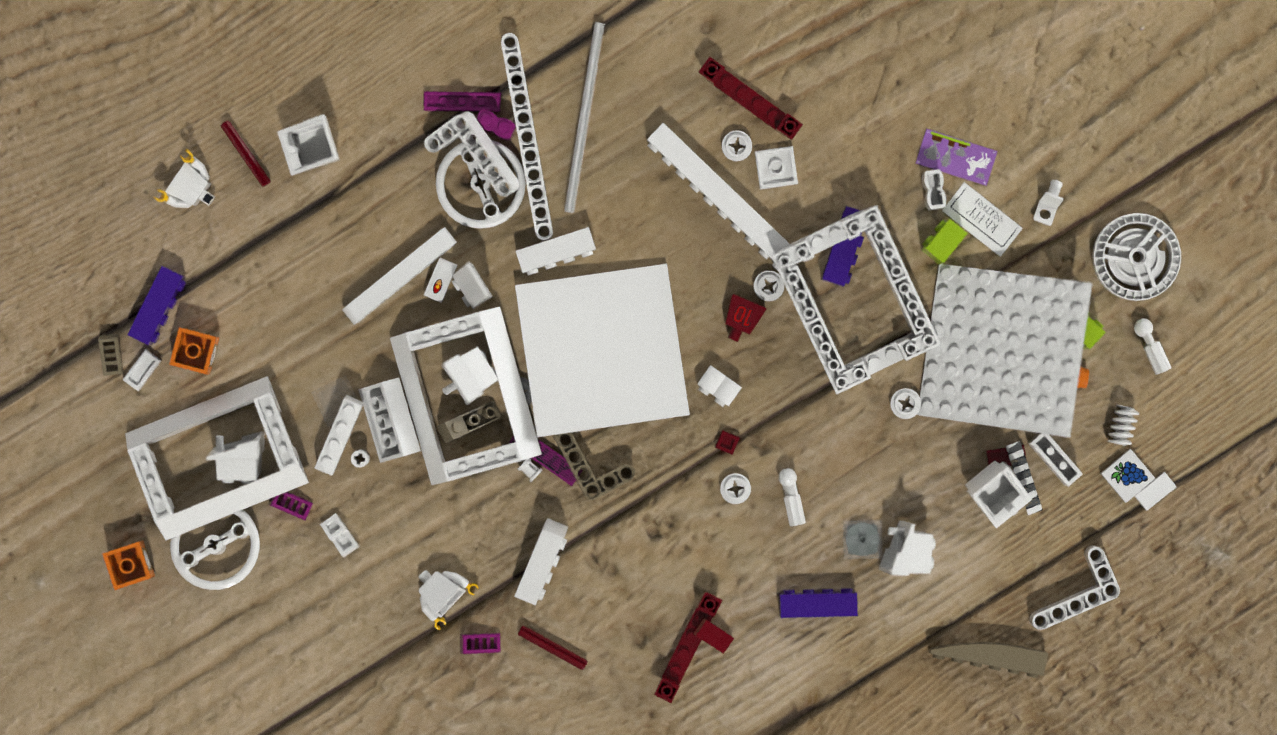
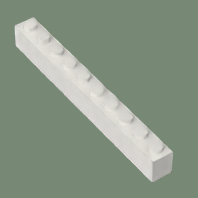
M664 123L647 139L649 142L647 146L654 153L658 151L663 156L661 158L662 161L669 167L672 164L677 169L675 173L682 180L686 178L691 183L689 186L696 193L700 191L705 196L703 200L709 206L715 205L719 209L717 213L724 220L728 218L732 222L731 227L738 233L742 231L746 235L744 239L751 246L755 244L760 249L758 252L766 260L769 257L773 261L771 256L789 245L769 223ZM773 263L772 266L778 271L775 263Z

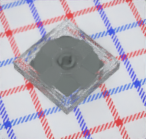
M843 520V559L882 558V520Z

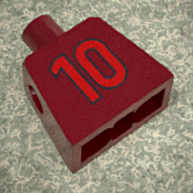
M732 294L725 325L732 327L728 338L738 342L742 332L750 335L767 308Z

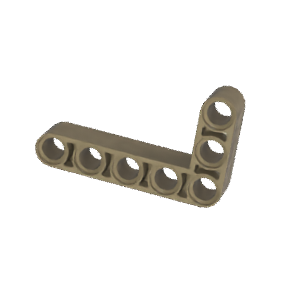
M572 432L552 435L586 499H597L634 478V468L629 464H624L596 479ZM562 435L569 436L570 444H561L560 437ZM571 452L578 453L579 460L577 462L569 460ZM623 468L630 470V478L626 479L621 476ZM580 469H585L588 472L586 479L578 477ZM606 477H611L614 480L613 487L609 488L604 485ZM589 486H594L597 489L595 496L587 494Z

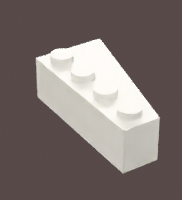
M547 518L514 597L536 605L538 600L542 601L546 592L543 589L544 584H549L553 575L550 570L552 566H557L560 559L557 553L559 549H564L567 539H564L568 526Z

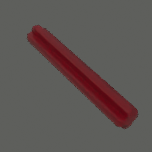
M227 120L222 123V130L262 187L269 185L271 180L231 122Z
M522 625L518 631V635L580 670L586 667L588 662L586 659L532 629Z

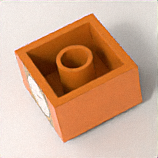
M179 327L169 365L206 375L211 374L220 337Z
M143 540L102 554L114 590L155 577Z

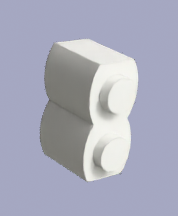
M940 169L925 171L922 175V185L926 191L924 201L928 211L943 209L946 205V195L942 189L944 179Z
M711 365L698 382L700 386L698 390L707 396L709 393L715 396L714 401L722 407L725 404L729 406L742 388Z

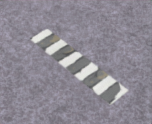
M1021 442L1007 445L1006 449L1015 476L1032 498L1025 505L1028 515L1042 511L1043 509Z

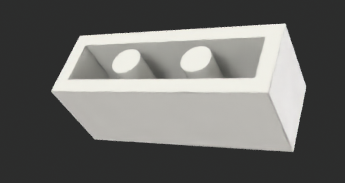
M1037 433L1027 442L1065 486L1069 487L1083 475L1049 434Z

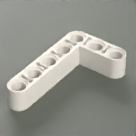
M465 111L453 117L425 139V148L429 152L435 153L448 146L457 138H460L500 196L506 197L517 191L519 187L518 179L471 112Z
M1092 545L1087 547L1084 552L1085 559L1097 585L1034 611L1029 618L1030 624L1039 630L1046 629L1118 597L1120 594L1119 585L1106 555L1100 547ZM1093 550L1099 552V556L1095 560H1092L1090 557V553ZM1105 567L1106 575L1099 577L1098 570ZM1113 585V593L1107 595L1105 592L1106 587ZM1094 592L1096 600L1089 602L1088 595ZM1077 600L1079 602L1078 608L1071 610V602ZM1060 608L1061 615L1056 618L1053 617V610ZM1040 615L1043 616V623L1036 625L1035 618Z

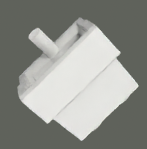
M324 114L277 131L291 176L340 160L327 117Z
M478 347L462 356L456 355L442 364V368L452 380L451 384L442 389L443 393L448 395L457 389L466 405L481 396L483 390L499 380L495 369L490 367L486 355Z
M264 432L242 436V440L224 444V436H216V447L211 450L206 460H216L217 480H222L223 483H233L234 480H242V483L246 484L257 480L261 473Z
M993 461L965 484L969 495L995 528H998L1012 515L1017 514V511L1032 500L1017 477L1004 462L999 464Z
M899 520L897 528H888V535L894 536L890 547L885 549L879 570L891 575L909 576V573L931 574V569L934 567L932 550L935 549V538H933L932 534L914 531L915 524Z

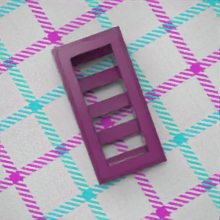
M290 492L283 493L284 496L280 504H277L280 495L271 498L270 506L302 520H306L313 505L312 502ZM290 497L291 499H290L289 504H288V506H287V508H286V507H284V504H285L287 498ZM295 500H297L298 503H297V505H296L294 511H292L291 508H292V506H293ZM302 503L306 504L302 513L299 514L298 511Z
M500 633L460 634L461 654L501 652ZM494 637L493 649L490 648V638ZM470 638V649H467V639ZM475 638H478V649H475ZM483 638H486V649H483Z

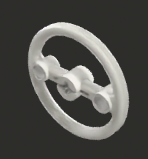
M493 140L491 141L498 152L504 155L512 164L519 182L515 197L511 205L504 212H500L498 206L494 203L489 190L491 183L482 173L476 161L467 162L465 160V155L469 151L463 143L455 146L447 153L437 171L436 192L443 209L455 221L471 228H490L505 222L517 211L525 194V175L518 158L506 146ZM458 155L462 156L463 161L468 166L472 176L471 187L479 194L484 207V220L470 219L461 215L452 207L446 196L444 186L445 175L450 163ZM474 169H476L479 178L482 181H486V183L483 184V189L485 191L487 198H485L483 190L479 186L476 187V184L478 183V177ZM490 205L495 206L497 209L496 213L492 216L486 213V208Z
M244 510L233 513L241 519L239 523H235L229 531L220 536H208L205 538L204 544L192 552L186 551L181 555L179 551L181 535L171 538L170 552L175 568L186 581L203 589L221 590L236 585L251 572L258 558L260 539L255 523ZM239 526H243L244 533L238 536L236 529ZM248 535L250 536L251 548L248 559L243 568L232 577L221 581H206L196 577L189 571L191 567H195L198 564L199 560L210 554L220 555L225 551L226 545L238 538L244 539ZM213 541L218 542L216 545L217 549L212 548L214 545ZM189 554H192L194 557L191 564L186 563V557Z

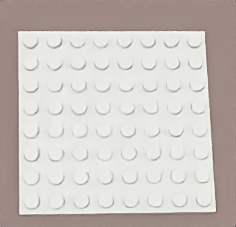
M667 264L515 285L537 437L690 415Z
M940 264L931 324L941 345L926 352L920 393L921 408L917 415L1070 437L1092 283Z

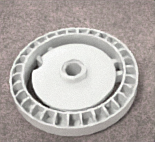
M1127 214L1109 222L1099 233L1093 247L1092 263L1098 280L1113 295L1125 300H1148L1163 293L1176 279L1181 265V249L1175 233L1162 220L1148 214ZM1143 224L1151 227L1150 231L1140 228L1123 231L1114 238L1111 244L1108 243L1111 236L1125 225ZM1155 231L1161 235L1159 238L1153 234ZM1164 239L1169 252L1168 267L1161 280L1155 283L1154 280L1160 275L1165 264V251H1161L1158 248V245ZM1106 247L1109 248L1108 255L1104 254ZM1135 252H1138L1141 255V259L1139 262H1135L1133 260V254ZM1104 259H1108L1109 268L1119 281L1127 285L1139 286L1140 291L1126 289L1117 284L1109 275ZM1150 283L1151 287L1145 289L1144 285Z

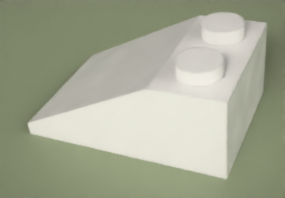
M467 263L452 275L454 278L452 283L457 291L461 289L464 294L462 299L467 307L471 306L474 309L493 297L472 263Z

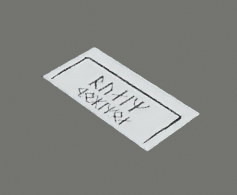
M965 182L942 210L1000 257L1023 229Z

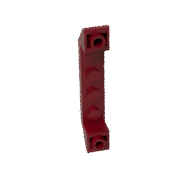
M709 57L698 73L714 87L790 140L795 137L803 126L797 119L788 113L785 114L726 71L725 67L713 58Z
M705 591L662 674L654 693L655 696L672 703L680 687V682L701 642V639L693 633L704 618L711 622L723 601L722 599Z

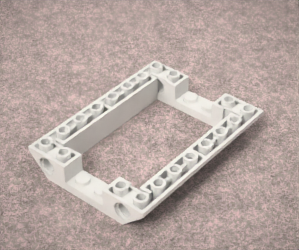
M877 205L855 212L785 246L771 256L836 394L870 379V375L903 359L907 361L941 345ZM865 231L911 333L844 365L796 264L801 261L805 262L815 257V254L846 239L851 240Z
M500 307L480 311L390 338L431 485L448 482L542 455ZM485 331L516 442L445 462L414 350Z
M268 376L125 433L128 453L153 519L165 540L309 483L296 447L292 445L280 414L282 411ZM255 403L280 471L174 513L173 509L175 507L172 499L167 497L155 465L157 462L154 452L151 451L149 444Z

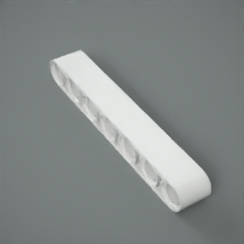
M444 227L349 303L342 311L354 325L357 324L452 248L457 241Z

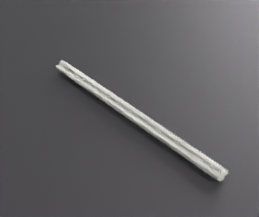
M599 22L594 24L574 157L570 172L571 176L569 178L570 183L567 190V202L564 209L565 212L569 213L575 212L573 207H575V200H577L575 199L577 198L575 195L578 193L576 188H578V181H580L578 179H580L579 174L581 173L579 172L582 169L580 168L582 167L581 162H583L581 161L583 160L582 155H584L582 153L585 150L583 148H585L584 143H586L584 142L586 141L585 136H587L585 135L587 134L586 129H588L586 127H588L587 124L589 123L587 122L590 120L588 115H590L589 110L591 109L589 108H591L592 104L590 103L593 101L591 99L593 98L591 97L593 96L592 94H594L592 91L595 89L593 84L596 82L594 77L597 75L595 73L598 70L596 65L599 63L598 58L600 57L598 56H600L599 51H601L599 49H601L600 44H602L601 39H603L601 37H603L602 32H604L602 30L605 27L603 26L605 24Z

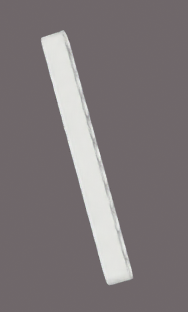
M507 33L501 39V46L536 236L540 240L546 241L552 237L553 228L520 45L515 34ZM508 38L515 40L513 47L505 46V41ZM511 57L519 59V63L516 66L508 64ZM514 76H520L522 78V82L520 85L512 84V78ZM517 95H524L526 97L523 104L515 102ZM523 113L529 116V120L526 123H520L518 120L519 116ZM529 132L532 134L530 142L522 140L524 133ZM527 152H535L536 158L533 161H527L525 159ZM537 170L539 172L538 179L531 180L529 172ZM535 189L542 190L543 195L540 199L532 197V192ZM538 208L546 210V215L543 218H538L535 215ZM543 226L548 227L550 230L549 235L546 237L539 235V229Z

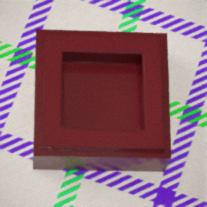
M722 430L715 448L733 455L740 437Z

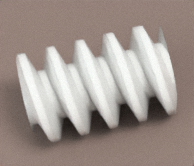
M1116 404L1120 410H1115L1114 413L1119 417L1112 418L1117 425L1110 426L1115 432L1108 434L1113 440H1107V442L1123 446L1132 445V442L1127 440V438L1134 437L1129 430L1136 429L1131 423L1138 421L1133 418V415H1139V412L1134 408Z

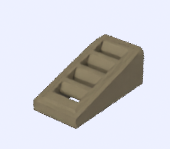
M119 334L100 335L98 342L103 376L123 374ZM114 341V344L105 345V342ZM115 349V352L106 353L105 350ZM116 357L117 360H106V358ZM117 364L118 366L117 368H107V365Z

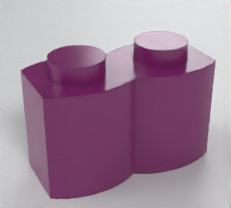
M480 110L477 121L485 132H494L496 136L503 140H512L516 130V126L512 121L506 118H498L494 113L487 110Z

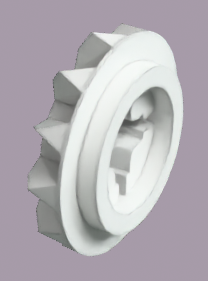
M732 131L724 137L722 151L728 159L742 161L750 155L752 141L745 132ZM737 138H739V144L745 146V148H739L737 154H735V149L728 145L735 144Z
M764 271L756 277L754 291L761 300L774 301L782 295L784 282L778 273ZM764 279L769 283L777 282L772 286L773 294L769 289L761 290L766 285Z
M904 388L894 393L891 397L890 406L897 417L910 419L920 411L921 399L914 390ZM910 396L908 403H910L913 406V408L906 407L902 412L903 405L898 400L905 401L906 398Z
M730 474L721 483V495L731 504H740L746 501L751 493L750 482L741 474ZM734 480L737 486L744 487L738 490V497H736L734 491H727V489L733 487Z

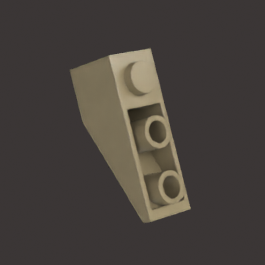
M491 401L437 427L444 442L447 443L500 419L501 416L495 402Z

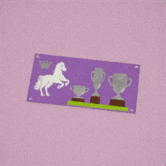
M926 129L916 164L935 170L940 169L941 172L987 186L997 151Z

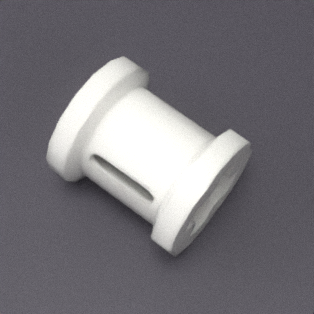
M365 450L355 451L351 456V462L356 467H363L370 461V456ZM362 454L365 461L358 463L359 460L356 459V456Z
M531 458L526 459L518 468L519 471H523L530 478V482L542 472L541 468H538L531 462Z

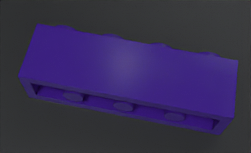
M846 206L841 219L860 210ZM862 232L851 240L846 239L832 246L821 280L842 287L845 286V283L849 284L852 273L849 272L851 265L855 266L858 255L855 254L857 247L861 248L864 237L861 236Z
M161 266L127 334L128 336L146 345H152V343L157 342L160 336L158 331L161 325L165 326L169 318L167 313L170 308H174L177 302L175 297L178 291L181 292L186 284L184 281L185 276Z
M841 588V592H833V589H822V592H814V589H803V593H795V590L787 589L783 590L784 593H779L781 618L858 616L857 592L853 591L852 588Z

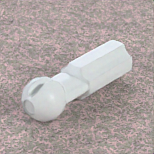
M1145 318L1138 320L1135 323L1134 330L1138 336L1143 337L1146 343L1143 349L1155 375L1171 369L1161 343L1154 341L1151 334L1153 331L1151 321Z
M790 468L783 469L779 473L778 480L784 490V502L789 525L805 524L802 502L796 486L797 475Z

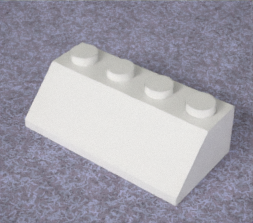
M399 377L359 389L380 463L421 451Z

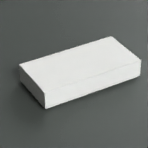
M145 349L123 378V381L135 390L140 391L162 360Z
M1163 472L1134 497L1147 511L1173 491L1176 485Z

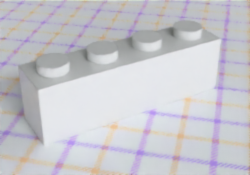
M589 227L517 250L516 254L522 273L527 272L529 276L538 273V269L545 267L546 270L557 266L556 263L564 261V264L575 261L574 257L582 255V258L593 255V251L596 248Z
M348 395L345 396L315 465V469L331 476L334 474L364 402Z

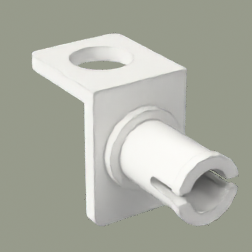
M1051 180L1048 192H1045L1038 202L1033 220L1048 226L1052 225L1056 210L1063 202V198L1059 197L1063 185L1062 182ZM1041 210L1049 211L1050 217L1043 219L1040 216Z

